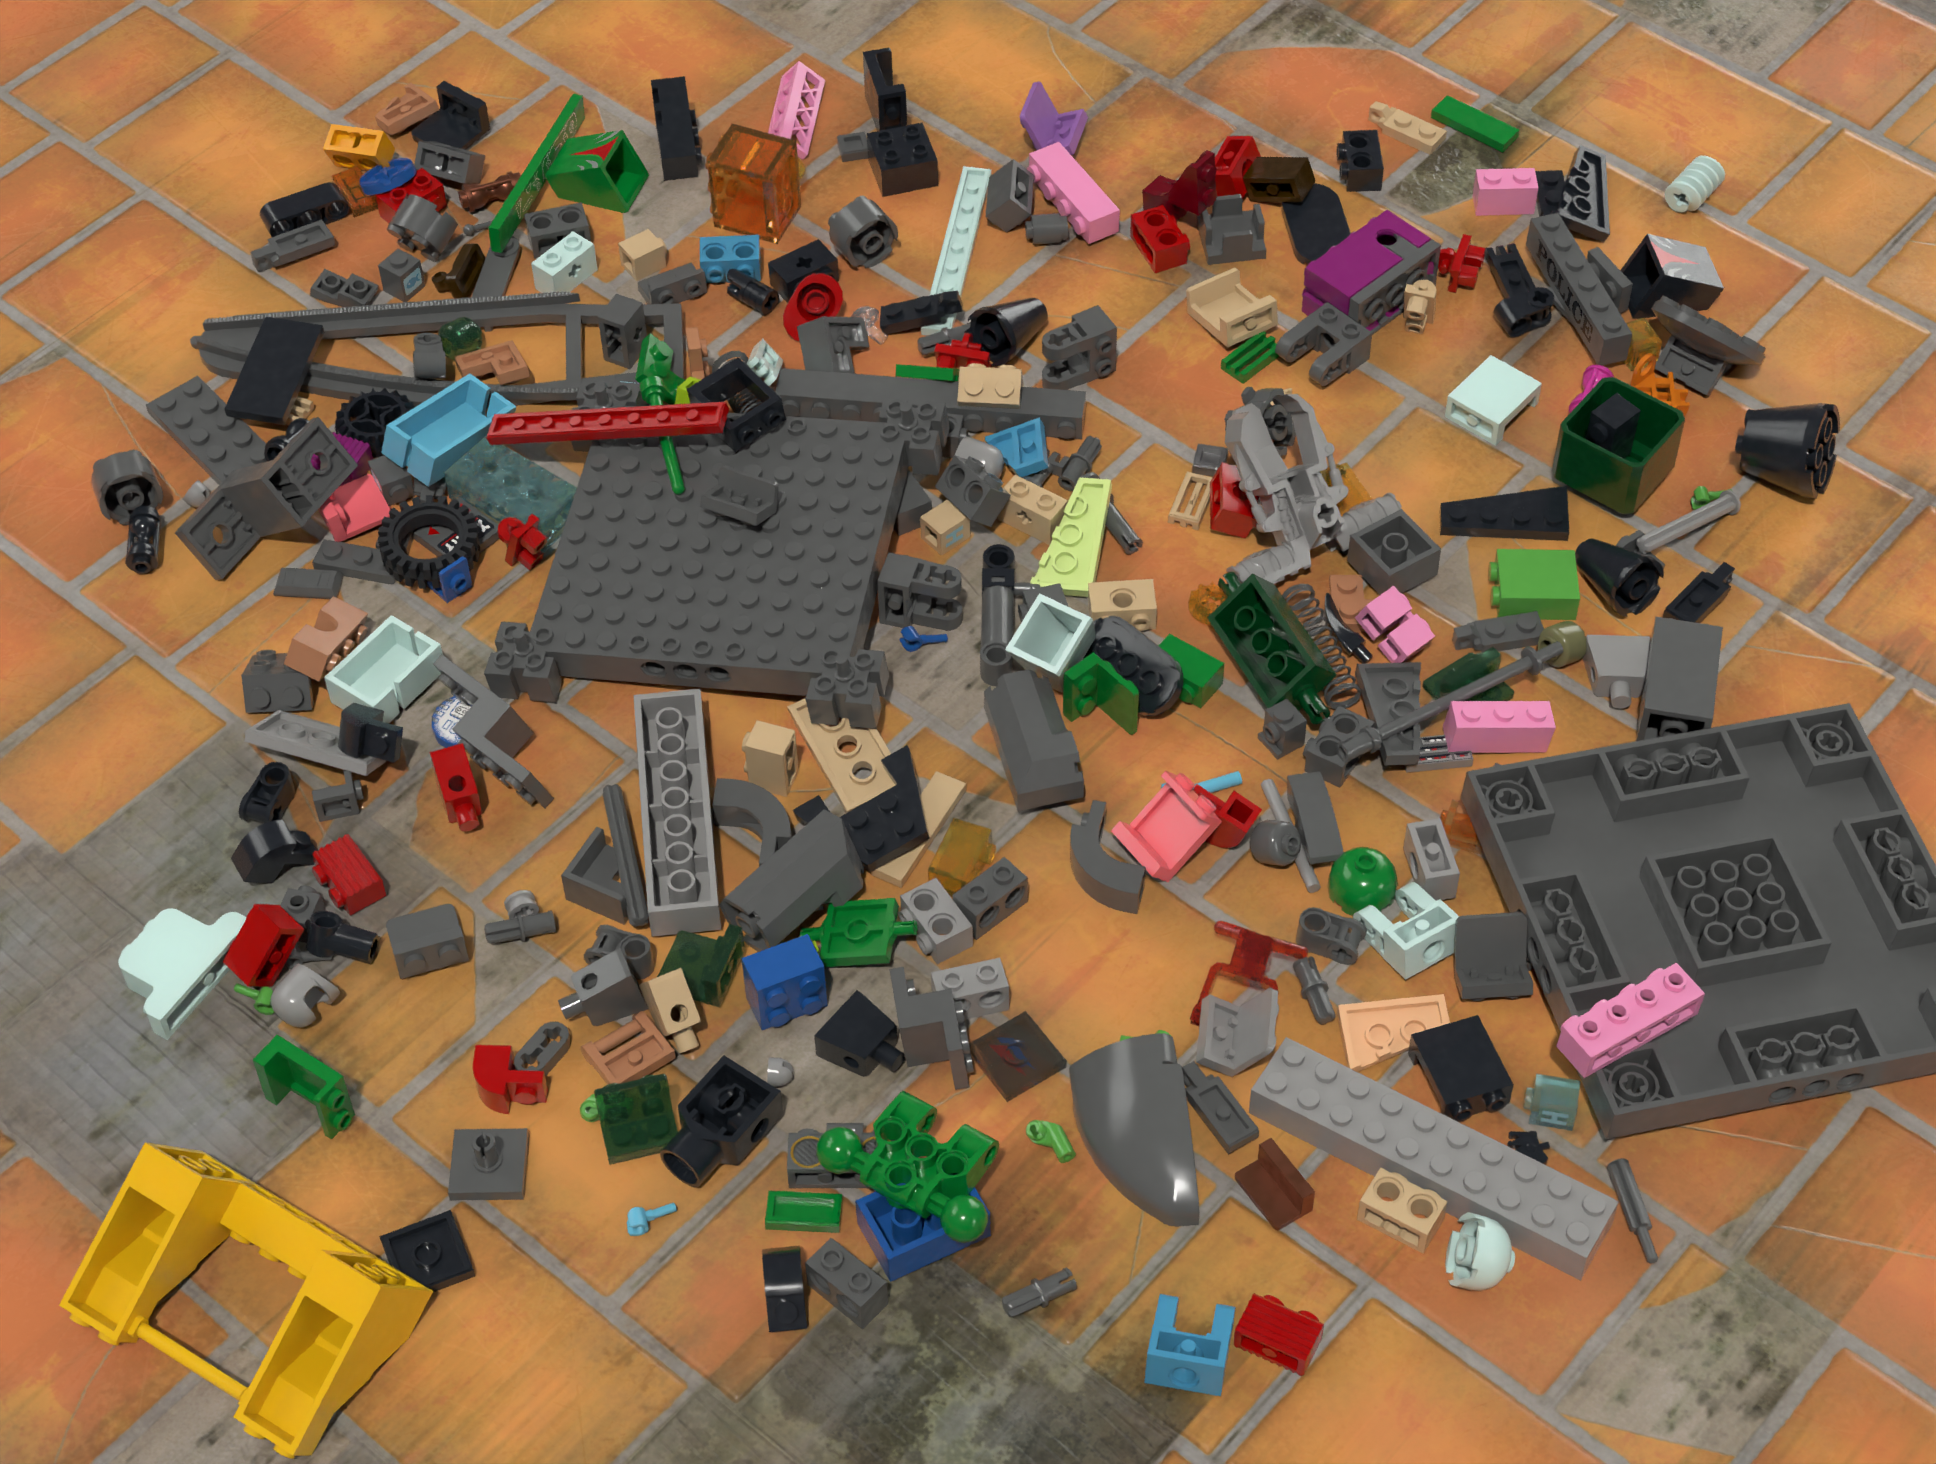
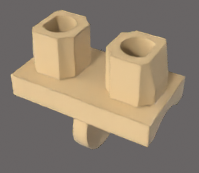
M1418 280L1413 285L1406 284L1404 291V318L1407 319L1405 330L1408 332L1423 334L1426 323H1434L1437 289L1429 280Z

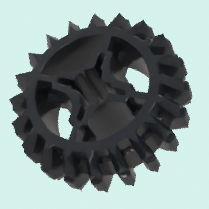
M385 387L381 392H376L374 388H372L370 393L366 394L360 391L359 397L350 396L349 403H341L340 411L336 412L335 431L336 434L340 433L342 436L351 437L353 440L357 439L364 443L367 442L370 445L372 457L379 458L384 456L381 451L386 425L415 408V406L407 398V395H400L397 390L389 393Z

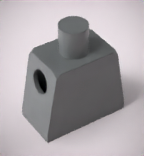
M621 948L573 973L571 979L576 993L558 1000L566 1020L586 1012L593 1026H600L648 1009L639 988V983Z

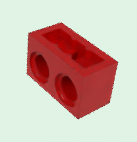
M1163 205L1131 214L1130 237L1154 273L1187 264V253L1190 250L1189 238L1185 233L1182 234L1175 217L1170 215Z

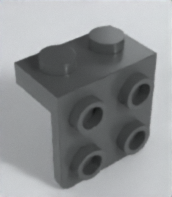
M275 650L258 651L256 655L251 657L241 675L246 713L276 712L278 710H312L314 701L311 678L284 665L287 653H276Z
M452 904L425 909L392 918L386 922L400 979L469 961L462 929L459 926L455 908Z
M1524 913L1459 916L1456 919L1454 979L1462 999L1481 1001L1490 997L1514 999L1522 995H1533V980L1526 966L1527 918Z

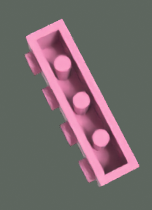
M1060 142L1029 153V167H1027V170L1034 175L1033 183L1039 186L1047 200L1052 201L1061 216H1067V220L1072 224L1074 231L1081 235L1088 244L1119 232L1120 210Z
M1677 963L1666 969L1658 968L1643 982L1637 985L1629 984L1616 997L1608 1001L1606 999L1600 1000L1589 1012L1580 1017L1574 1015L1567 1019L1561 1026V1033L1556 1047L1578 1072L1586 1078L1697 1015L1705 993Z

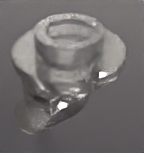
M862 306L851 314V317L864 318L866 333L869 337L880 345L885 342L888 335L875 326L880 318L876 308Z

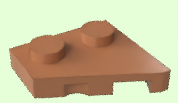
M409 83L404 87L406 94L401 99L394 97L385 108L375 115L378 126L388 134H399L405 131L408 126L418 121H424L431 114L439 111L436 100L414 84Z

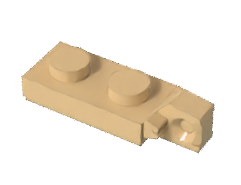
M1375 101L1369 108L1368 120L1377 124L1382 129L1383 134L1429 155L1446 139V130L1394 107L1389 108L1387 104Z

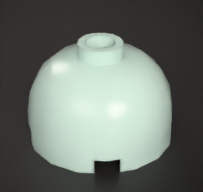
M1467 1212L1458 1220L1464 1223L1460 1232L1452 1231L1446 1251L1445 1268L1446 1273L1453 1272L1454 1280H1448L1450 1285L1468 1290L1482 1291L1497 1285L1506 1273L1512 1270L1515 1263V1252L1512 1250L1509 1235L1501 1224L1488 1217Z

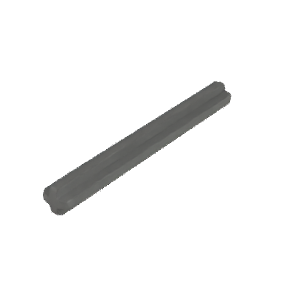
M617 784L612 786L606 785L603 788V799L629 923L633 927L644 926L648 923L649 916L622 790Z

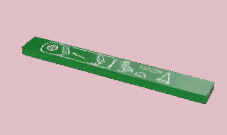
M573 94L488 227L490 246L493 252H503L524 218V214L527 213L547 181L545 174L566 140L573 138L585 119L583 95Z

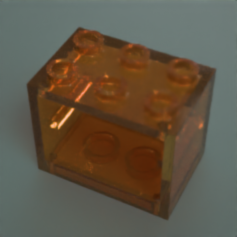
M731 124L727 132L720 136L717 147L713 153L710 152L705 163L709 174L708 191L711 193L710 213L713 214L714 227L742 235H759L761 240L778 244L801 208L797 141Z

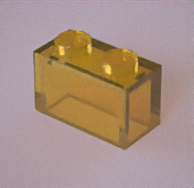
M953 818L928 868V881L937 878L950 897H952L954 893L982 874L985 864H991L996 851V845L992 844V829Z

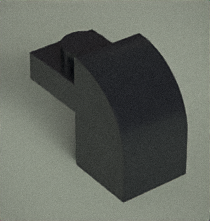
M352 703L341 712L338 747L343 753L353 758H359L364 754L394 763L400 759L403 727L383 722V710Z
M275 820L264 823L250 831L239 843L231 860L244 882L273 883L284 864L314 865L315 862L312 854L317 850L305 831H289L284 820Z
M800 1245L762 1249L769 1332L807 1329Z

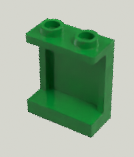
M276 1035L253 1059L261 1087L268 1101L277 1106L290 1091H293L316 1106L324 1134L330 1139H333L339 1131L345 1130L350 1125L355 1113L343 1075L279 1035Z

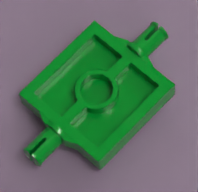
M895 898L847 901L844 905L834 907L831 902L828 905L827 916L820 927L801 928L800 936L808 934L811 940L821 942L819 957L824 967L890 963L892 947L896 937L917 935L918 925L916 920L897 922L899 905Z

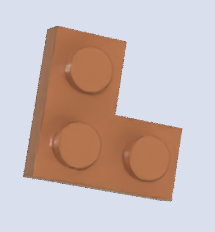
M698 327L685 328L691 377L702 380L710 375L708 360L702 361V358L708 357L706 339H699Z
M513 340L454 357L462 378L470 373L479 379L485 374L493 372L499 384L503 385L515 384L523 378L530 377L528 367Z
M1330 575L1329 591L1340 617L1352 631L1366 632L1355 617L1374 599H1364L1362 575ZM1399 622L1386 632H1392L1399 626Z

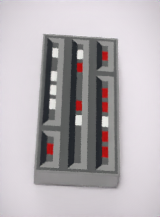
M1445 735L1420 737L1418 764L1404 765L1406 773L1470 767L1473 764V755L1471 751L1448 752Z

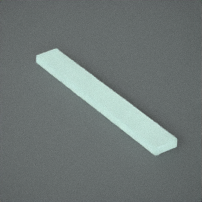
M963 166L930 295L958 290L960 297H962L987 198L989 177L992 175V169ZM957 313L942 317L941 323L921 327V335H932L941 332V329L945 327L948 329L954 328Z

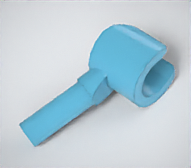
M675 1203L647 1211L642 1207L632 1208L627 1215L628 1234L630 1236L645 1234L649 1230L647 1221L676 1212Z

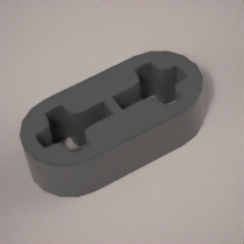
M548 1022L541 1026L514 1058L515 1069L544 1071L546 1077L570 1048L571 1041L567 1027L560 1022ZM558 1036H560L559 1042L553 1040L548 1044V1038L556 1039ZM537 1060V1067L529 1066L527 1069H525L526 1063L532 1065Z

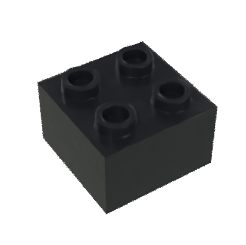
M923 122L867 133L868 161L882 197L938 186V160Z

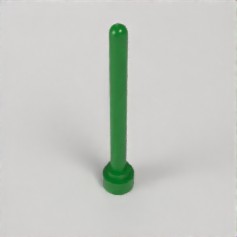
M650 376L642 380L639 385L642 399L650 404V406L663 405V400L666 396L663 379L657 376ZM658 436L672 491L676 495H681L685 491V486L672 436Z

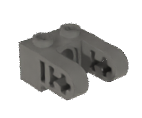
M1327 302L1286 332L1278 341L1275 352L1287 362H1293L1311 348L1317 352L1321 351L1323 354L1312 364L1309 370V377L1320 385L1326 386L1344 372L1350 374L1369 360L1372 332Z
M1099 305L1072 315L1071 323L1051 330L1043 336L1042 353L1047 359L1055 361L1046 365L1042 370L1043 388L1069 390L1116 371L1117 327Z
M888 553L877 580L880 624L900 628L916 624L945 631L957 629L963 621L962 605L959 601L952 598L958 596L962 590L960 571L951 566L933 563L908 555Z

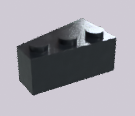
M685 76L651 80L664 181L698 177L697 165H703L701 147L695 148V146L700 145L698 128L692 129V127H697L695 109H689Z

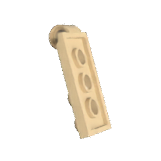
M805 698L787 706L794 724L846 813L895 786L881 762V759L891 753L877 729L850 727L848 718H841L840 724L834 727H829L825 724H813L810 720ZM847 741L857 745L856 749L849 753H844L838 749L843 742ZM862 767L872 771L871 775L865 779L856 778L853 774Z

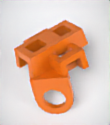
M1652 353L1646 354L1640 359L1633 371L1631 386L1682 411L1685 417L1690 407V402H1685L1688 389H1675L1673 372H1668L1667 378H1655L1656 356ZM1649 361L1647 367L1641 372L1643 366ZM1656 389H1666L1667 392H1657Z

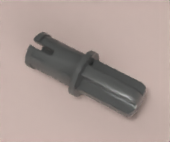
M970 322L952 329L945 327L941 329V332L919 338L917 340L918 350L922 355L934 353L936 343L951 346L952 339L962 341L964 334L967 333V329L970 328Z
M1086 437L1078 451L1069 457V465L1058 479V483L1062 488L1073 491L1076 481L1085 473L1090 472L1092 462L1102 448L1099 438Z
M552 910L521 917V914H517V918L487 923L484 928L486 940L490 944L519 938L521 941H525V937L556 932Z
M1307 956L1299 958L1293 963V968L1301 983L1302 998L1308 1000L1314 1017L1319 1024L1324 1025L1333 1021L1336 1015L1326 993L1329 987L1327 982L1322 980L1315 959L1312 956H1309V958Z
M1066 1267L1044 1279H1032L1030 1285L1002 1298L1004 1311L1009 1317H1016L1038 1306L1045 1308L1048 1306L1049 1301L1068 1292L1075 1291L1077 1289L1075 1278L1060 1284V1282L1072 1276V1272Z

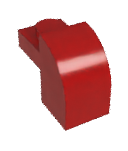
M1198 784L1193 789L1198 796L1203 795L1215 805L1216 810L1214 813L1222 821L1205 840V842L1217 847L1232 848L1237 846L1262 811L1260 807L1234 790L1227 801L1224 802Z
M475 1045L472 1066L479 1097L488 1108L498 1113L509 1114L510 1102L526 1105L535 1102H547L548 1087L544 1071L515 1070L512 1046Z

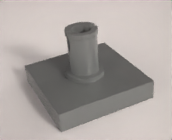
M455 1129L448 1187L450 1201L524 1200L529 1144L528 1129Z

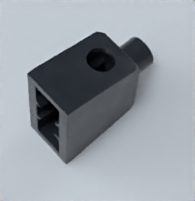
M858 990L814 1035L815 1050L818 1057L862 1077L869 1076L879 1064L894 1072L901 1066L905 1058V1054L895 1048L897 1044V1028L895 1023Z

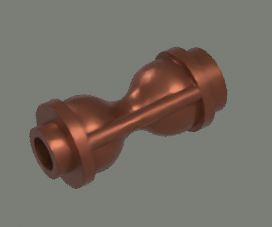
M510 171L506 175L499 176L494 182L482 185L479 183L462 184V191H458L462 208H468L471 213L475 212V209L482 208L487 202L498 199L505 201L521 177L520 173L513 174Z

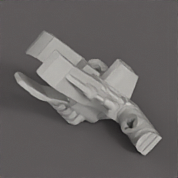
M1298 394L1274 396L1273 398L1279 401L1286 412L1292 416L1303 462L1302 465L1287 469L1272 442L1261 410L1252 403L1233 410L1232 416L1227 420L1225 444L1237 465L1241 478L1239 488L1246 493L1252 505L1251 511L1257 521V530L1262 533L1272 532L1277 543V547L1273 546L1269 549L1250 554L1243 558V561L1237 563L1236 566L1227 568L1226 572H1234L1241 583L1252 573L1273 584L1285 579V575L1290 574L1292 576L1298 573V569L1302 567L1304 570L1311 567L1309 550L1325 543L1330 552L1338 549L1337 545H1340L1342 551L1349 549L1350 535L1397 512L1402 507L1394 494L1387 493L1383 497L1355 505L1341 516L1336 504L1348 495V488L1343 484L1340 470L1336 468L1333 458L1334 446L1332 443L1327 442L1324 432L1316 420L1314 408ZM1326 457L1330 467L1329 476L1332 486L1329 487L1320 471L1328 468ZM1254 496L1260 497L1262 506L1257 503Z

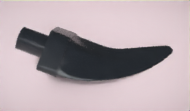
M1326 593V615L1335 635L1342 644V648L1348 656L1354 654L1362 664H1366L1373 657L1364 646L1366 640L1358 632L1352 631L1340 617L1331 595Z

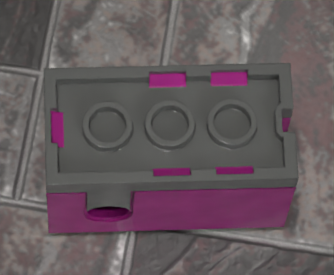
M1386 210L1379 216L1370 219L1365 226L1352 232L1341 243L1332 246L1327 253L1317 260L1311 261L1306 266L1304 271V286L1306 287L1302 293V312L1309 316L1328 302L1371 331L1373 335L1404 312L1406 284L1413 285L1418 280H1429L1436 287L1441 245L1389 210Z

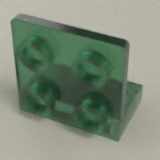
M729 924L724 936H719L717 940L683 930L679 931L657 977L681 968L693 1000L720 1007L739 967L741 958L745 954L743 928Z
M666 1074L646 1075L638 1080L621 1084L611 1083L603 1088L594 1090L609 1165L659 1154L678 1133Z

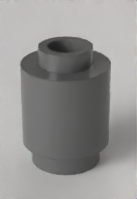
M1059 213L1031 215L1030 221H1025L1026 239H1032L1033 245L1061 243V240L1068 239L1067 216H1060Z

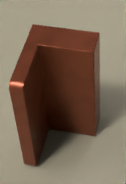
M1272 1138L1259 1144L1258 1160L1235 1173L1236 1182L1277 1231L1313 1211L1314 1189Z

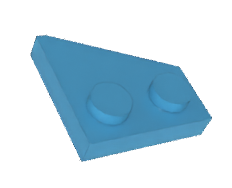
M1040 417L985 437L986 443L997 447L1002 452L1004 463L1019 477H1025L1048 468L1045 426Z

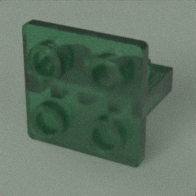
M1494 647L1483 653H1468L1425 679L1422 687L1437 700L1499 670L1502 655ZM1502 682L1465 701H1509L1514 697V690L1505 682Z

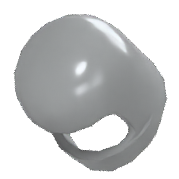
M968 436L963 438L955 455L964 459H968L969 456L974 457L985 465L983 470L986 473H991L1000 478L1004 467L1002 452L997 447Z
M296 964L275 987L270 1003L273 1011L282 1021L290 1026L302 1028L311 1025L315 1021L316 1017L311 1009L317 1003L332 1004L339 996L340 991L313 970L302 964ZM315 987H320L321 989H323L325 993L319 991Z

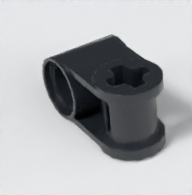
M1537 287L1514 297L1505 298L1494 308V316L1510 337H1519L1526 332L1545 327L1551 322L1552 313L1550 307L1554 303V294L1547 288Z
M271 762L260 770L253 785L241 800L239 806V817L241 820L249 821L252 819L267 823L282 819L284 812L296 794L290 771L285 764Z

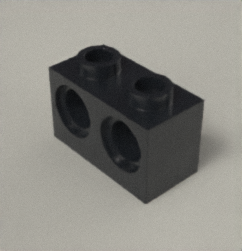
M1343 131L1342 143H1337L1336 155L1337 161H1342L1339 166L1340 180H1345L1346 191H1381L1384 167L1378 131Z

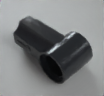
M318 911L310 917L306 948L310 954L317 957H331L337 954L370 964L378 948L380 936L377 933L342 923L341 917L336 913Z

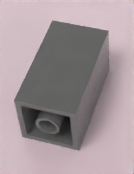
M1655 617L1650 639L1646 678L1641 695L1636 741L1711 728L1723 627Z

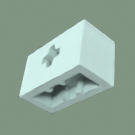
M573 231L531 263L535 289L541 293L570 292L598 270L594 244Z

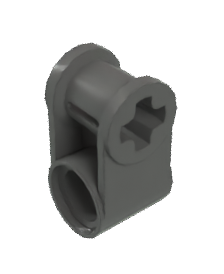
M421 333L414 336V379L446 378V359L441 337L433 333Z
M1312 907L1307 908L1300 915L1296 943L1305 952L1314 953L1340 964L1349 965L1356 962L1358 958L1357 948L1359 942L1365 938L1367 929L1364 924L1356 919L1342 917L1320 908Z
M600 925L597 928V938L593 946L584 953V960L588 965L621 948L637 980L645 979L653 973L655 963L650 942L646 936L623 931L610 925Z

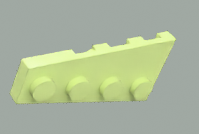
M1079 478L1064 509V516L1060 525L1056 526L1052 534L1051 544L1047 552L1043 553L1039 562V569L1035 577H1032L1030 583L1039 584L1040 587L1060 583L1064 595L1088 597V583L1095 582L1112 490L1111 480Z

